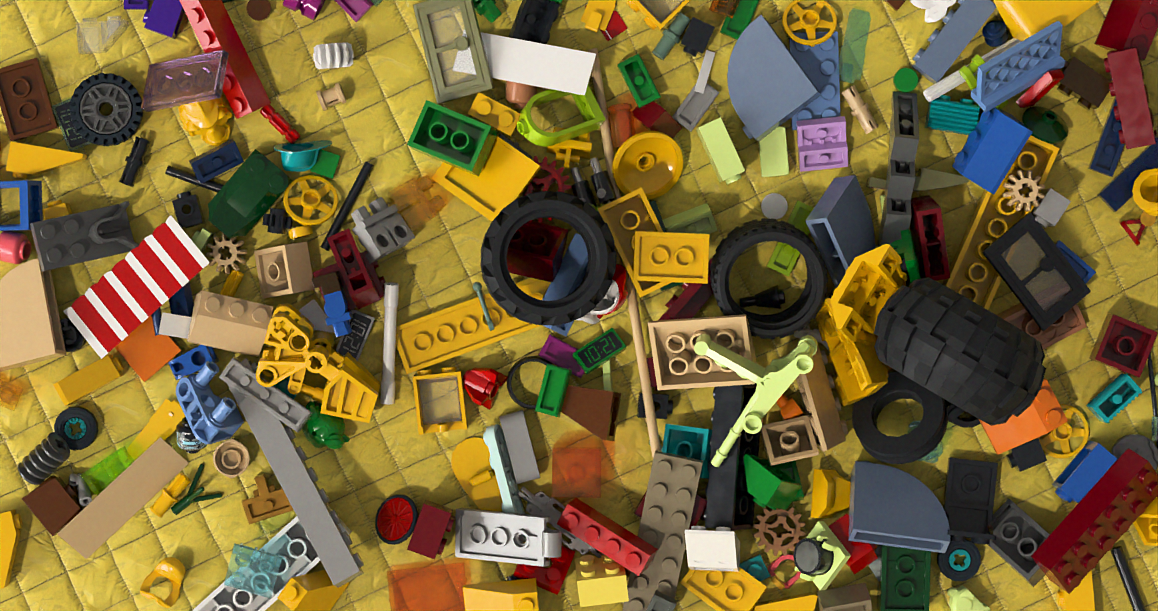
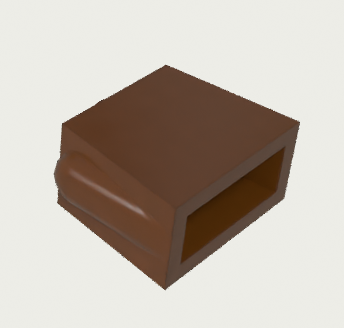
M55 475L47 478L27 496L22 498L52 537L57 535L84 507L77 499L78 493L74 487H71L69 483L66 485L60 477Z

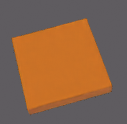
M152 315L115 347L144 382L149 380L182 351L170 336H155Z

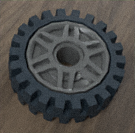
M100 73L83 80L75 89L70 100V117L77 132L87 141L95 145L115 146L129 140L136 133L143 117V104L138 91L128 80L119 75ZM104 104L112 105V114L108 116L101 115V106Z

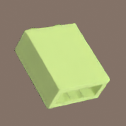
M721 117L698 127L696 132L719 182L725 181L728 185L741 179L740 174L745 169Z

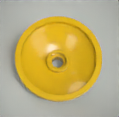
M658 131L638 133L627 139L618 149L612 165L614 181L625 195L642 187L649 200L660 197L667 193L678 181L683 169V155L674 139L665 133ZM642 157H646L644 161L639 162Z

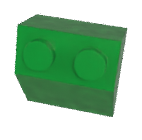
M745 454L743 458L747 489L755 497L753 501L763 508L768 506L773 510L777 508L787 510L802 486L777 466H771L768 459Z

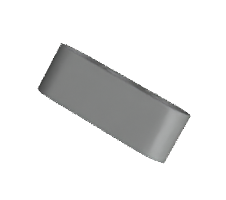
M523 410L499 416L517 484L541 478Z

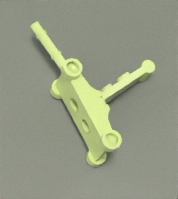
M707 334L698 336L694 346L696 354L700 356L707 355L714 359L715 363L719 366L728 367L740 377L757 383L755 393L749 399L748 404L733 428H730V432L721 447L717 449L711 461L712 465L715 467L721 465L723 460L727 458V454L737 438L741 436L743 429L749 434L758 433L763 425L762 418L800 373L806 374L812 370L814 365L813 355L818 348V342L813 336L806 335L800 338L798 346L783 358L773 359L766 368L711 341L710 336Z

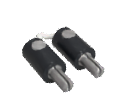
M592 158L590 164L594 175L590 177L600 205L608 204L617 199L608 171H602L598 158ZM578 167L572 168L570 171L575 182L572 185L574 196L597 209L598 207L588 180L582 179Z

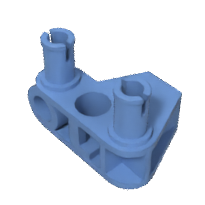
M207 361L198 374H191L188 378H181L176 386V396L194 436L204 444H213L231 438L244 422L236 403L231 398L224 397L222 399L213 394L209 382L219 372V367L212 361Z

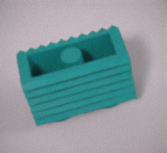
M942 95L929 102L925 128L969 135L977 126L980 106L974 105V100L961 98L960 102L950 101V96Z
M1120 374L1086 406L1100 422L1109 423V420H1113V416L1117 417V413H1120V410H1124V407H1127L1131 400H1135L1138 394H1142V390L1128 374Z

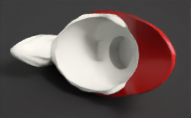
M616 264L612 284L605 297L592 311L577 320L596 324L603 315L611 314L621 308L628 296V289L625 285L626 269L624 266Z

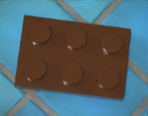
M34 58L0 68V107L10 141L14 142L59 129L39 59Z

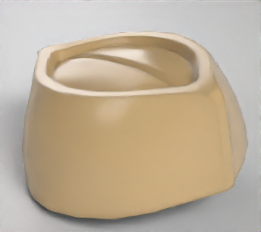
M231 438L217 446L213 455L215 468L229 478L242 474L247 469L250 460L247 448L235 438Z

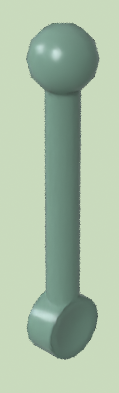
M475 282L472 286L473 290L477 292L489 330H494L481 291L482 284Z

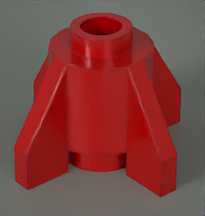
M474 367L472 370L469 369L465 372L462 382L472 401L490 410L493 407L494 397L499 387L507 381L508 377L492 368Z

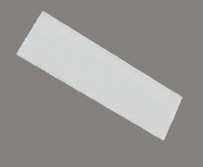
M464 29L463 36L467 37L466 31ZM481 32L492 78L585 95L596 53ZM470 47L465 51L458 50L453 68L454 71L476 75Z

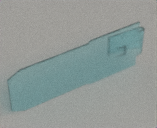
M853 8L849 13L844 43L841 47L837 75H841L840 81L853 84L855 79L861 80L865 47L871 21L869 12Z

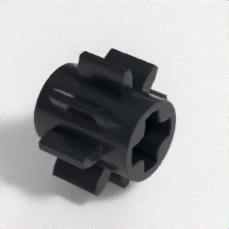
M270 208V214H264L262 225L268 226L267 232L286 234V228L292 229L293 219L288 217V213L284 209Z

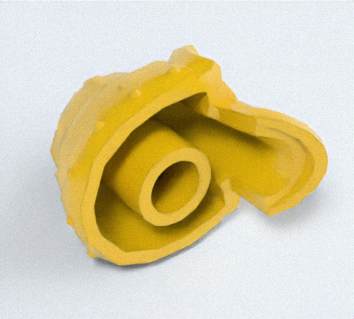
M208 83L191 85L182 95L178 107L179 119L182 121L183 129L190 136L200 135L201 139L209 145L219 146L228 141L231 128L227 120L233 116L231 106L226 96L220 91V88Z

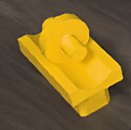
M555 127L553 133L564 130L565 128ZM586 133L577 136L575 140H566L552 146H547V153L556 154L555 160L565 161L564 168L569 169V162L579 163L580 158L590 159L592 148L590 135Z

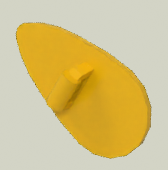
M473 437L463 440L452 453L451 464L456 478L479 509L503 512V501L495 471L490 465L488 446L483 438Z

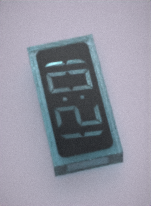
M71 99L53 105L52 108L67 147L72 152L92 143L84 139L75 129L70 117Z

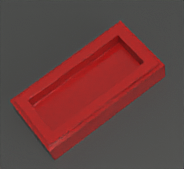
M1060 69L1046 72L1016 103L1020 108L1034 106L1065 75Z

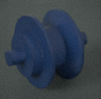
M994 20L983 27L982 33L986 44L989 46H1001L1009 38L1006 25L1002 21Z

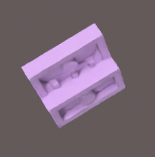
M845 116L796 121L800 172L848 167Z

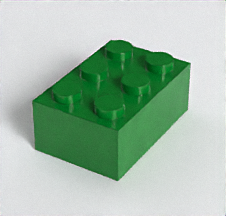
M426 100L407 145L417 152L479 177L498 131L487 124Z

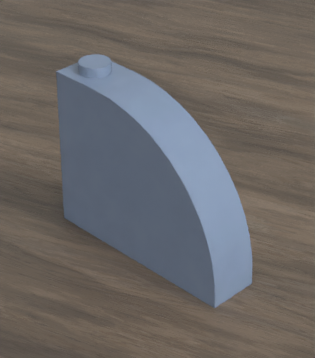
M760 15L751 22L742 32L732 50L728 64L727 81L733 107L745 125L742 127L743 131L749 139L754 137L757 141H761L773 130L821 96V93L766 18Z
M856 175L834 178L806 219V224L824 260L834 286L837 288L854 258L875 249V235L868 203Z
M855 461L851 471L848 541L945 553L950 543V535H948L950 527L946 513L933 492L920 480L900 469L874 464L869 461Z

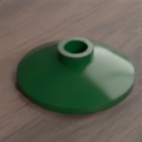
M1034 106L1026 109L1023 113L1022 122L1033 131L1031 135L1047 143H1060L1067 137L1068 127L1065 121L1054 111Z

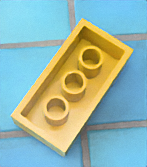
M642 187L598 208L597 211L609 226L614 238L615 248L639 298L672 283L633 281L635 231L663 232Z

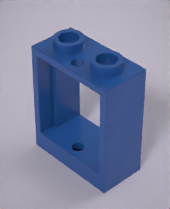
M0 181V189L19 188L20 224L0 225V231L31 230V223L43 221L42 181Z
M1089 440L1052 483L1057 488L1055 493L1064 501L1079 503L1117 458L1100 443Z

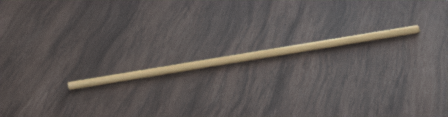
M594 48L589 49L588 52L596 53L591 73L595 98L606 119L600 126L606 168L618 199L621 197L612 173L615 156L598 49ZM626 271L625 285L628 289V307L653 458L655 450L661 451L637 295Z

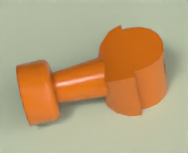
M782 394L776 401L783 420L804 415L792 397L788 399Z

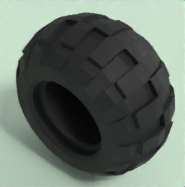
M929 277L913 280L908 287L902 285L887 300L877 316L874 334L878 338L874 347L881 362L991 426L1006 423L1012 414L1018 417L1031 406L1041 389L1046 368L1042 365L1045 354L1041 343L996 314Z

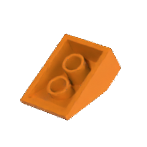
M1045 378L1031 406L1018 417L1012 414L1006 423L992 426L979 419L998 455L1043 436L1068 421Z

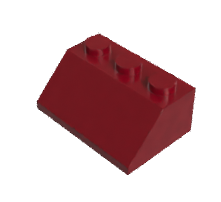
M1112 0L1094 44L1109 51L1138 45L1140 59L1144 61L1158 29V0Z
M527 222L515 232L508 246L507 266L509 273L553 282L561 267L568 229L536 222Z

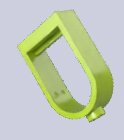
M589 85L585 95L549 89L534 95L520 113L517 129L531 143L547 147L597 130L606 119ZM571 94L585 121L558 132H545L533 122L531 108Z

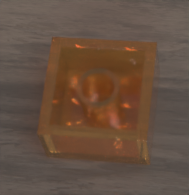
M552 447V497L601 498V447Z

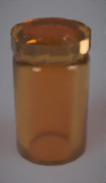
M623 103L608 107L613 148H620L627 139L636 135L634 116L631 111L632 104Z

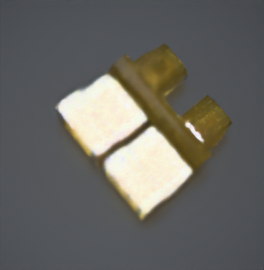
M428 175L417 180L412 178L387 193L393 205H396L398 213L401 212L400 215L412 233L437 216L436 213L446 205L440 195L435 196L429 201L426 198L424 192L434 187ZM418 201V203H416L415 205H413V206H411L410 208L406 209L408 206H410V205H412L413 203H415V202Z

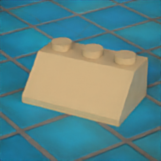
M202 290L195 297L187 342L259 357L271 320L273 306Z

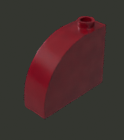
M930 195L911 198L912 216L910 231L921 275L923 278L929 277L935 281L949 279L950 271L941 207Z

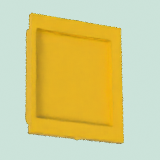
M496 136L479 177L443 162L431 179L487 219L493 221L503 208L521 197L541 166Z

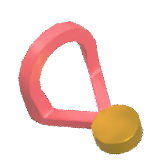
M793 554L781 555L768 566V572L772 576L771 581L780 590L783 588L789 589L800 577L801 572L797 571L796 575L785 583L774 573L783 560L791 559L794 561Z

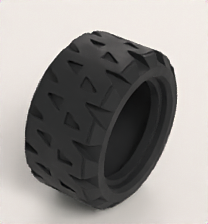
M540 191L514 200L495 217L483 239L480 265L483 280L490 295L508 314L523 322L555 326L570 323L585 316L605 297L612 284V278L616 270L617 253L615 251L614 238L608 224L604 222L600 213L590 204L574 195L560 191ZM555 218L568 223L581 235L587 248L588 267L584 279L571 294L558 300L545 301L527 295L514 283L508 270L507 250L513 235L522 225L534 219Z

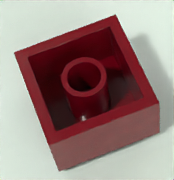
M1107 314L1089 359L1133 377L1140 378L1158 332L1117 315Z
M425 500L407 550L434 560L437 554L442 555L447 539L443 538L445 531H451L455 516L451 515L453 509Z

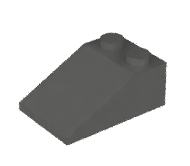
M1008 499L993 514V534L997 536L996 540H990V545L988 546L1034 587L1045 574L1032 559L1031 555L1050 534L1013 501Z

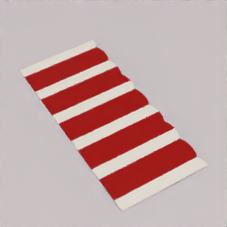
M170 215L165 223H162L153 231L152 235L143 239L138 247L132 249L126 255L125 259L116 263L111 271L104 274L98 283L92 285L84 295L77 298L72 306L63 312L102 359L210 262Z

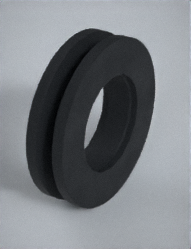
M898 371L888 373V382L876 393L855 402L852 412V424L862 446L871 456L890 464H905L925 457L938 446L947 429L948 412L942 397ZM913 399L922 405L924 411L922 420L910 433L897 437L887 436L878 430V415L892 401Z

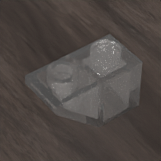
M108 16L107 21H97V18H83V23H76L78 53L82 55L107 53L129 27L128 21L122 19L121 16Z

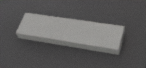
M234 358L231 359L219 376L221 380L297 433L300 432L312 415L311 411L275 386L264 387L260 385L256 380V373Z

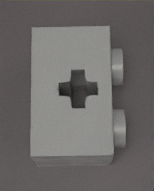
M1051 188L1042 189L1040 193L1045 196L1043 199H1037L1040 205L1034 207L1031 213L1035 217V221L1039 222L1042 227L1055 226L1071 201Z

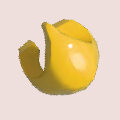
M1153 168L1140 173L1134 181L1132 192L1134 201L1145 213L1158 217V168Z

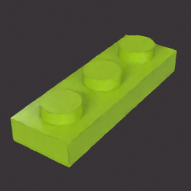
M797 200L787 223L794 225L797 229L799 228L808 236L810 230L806 224V219L814 208ZM777 242L766 267L789 277L800 252L788 244Z

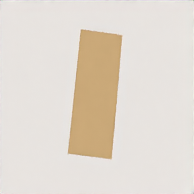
M160 437L61 529L57 535L87 559L189 463Z

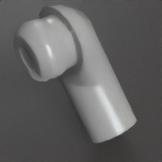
M81 473L70 474V486H77L80 504L87 506L92 501V497L85 476Z

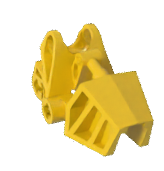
M279 304L269 322L264 344L275 347L264 348L256 371L257 382L264 387H271L290 376L288 391L294 395L300 392L311 396L313 400L321 402L320 413L369 423L381 383L349 352L343 356L332 349L334 339L331 334L321 331L313 337L314 325L292 305ZM286 310L289 311V316L284 313ZM300 325L307 326L310 330V334H308L304 329H302ZM322 342L326 343V347L318 345V343L321 344ZM313 357L317 358L318 362L313 361ZM307 369L312 373H319L328 379L325 389L317 386L315 388L303 383ZM262 372L267 377H274V379L266 382L261 379L260 373Z

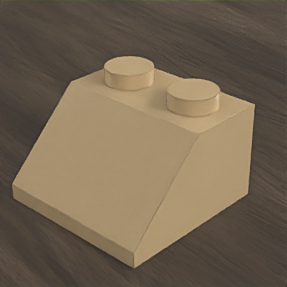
M307 242L254 251L262 299L315 290L312 282L314 277Z
M808 415L762 425L763 445L771 466L819 455Z

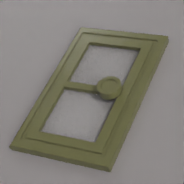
M428 0L414 4L413 8L437 104L494 89L473 0Z

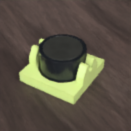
M818 521L805 539H801L794 549L793 557L796 566L794 570L801 572L800 578L813 581L819 590H826L851 555L824 521Z

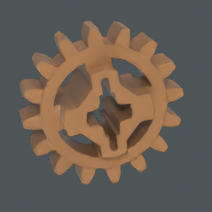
M792 506L788 510L777 508L776 510L768 511V509L762 508L764 515L757 514L756 517L760 521L759 523H753V527L758 529L757 532L753 533V536L760 537L757 545L765 544L764 552L766 553L773 549L774 556H777L778 551H781L786 556L787 549L789 548L794 552V544L800 541L798 539L799 536H805L806 534L800 530L801 527L805 526L804 522H798L801 514L793 515L794 508ZM776 514V518L770 523L765 522L770 516ZM786 515L793 520L795 527L788 526ZM779 523H781V526L787 531L780 532L779 536H777V533L771 528L778 527ZM763 532L770 533L772 544L765 539ZM788 536L793 537L788 543L782 545L783 540Z

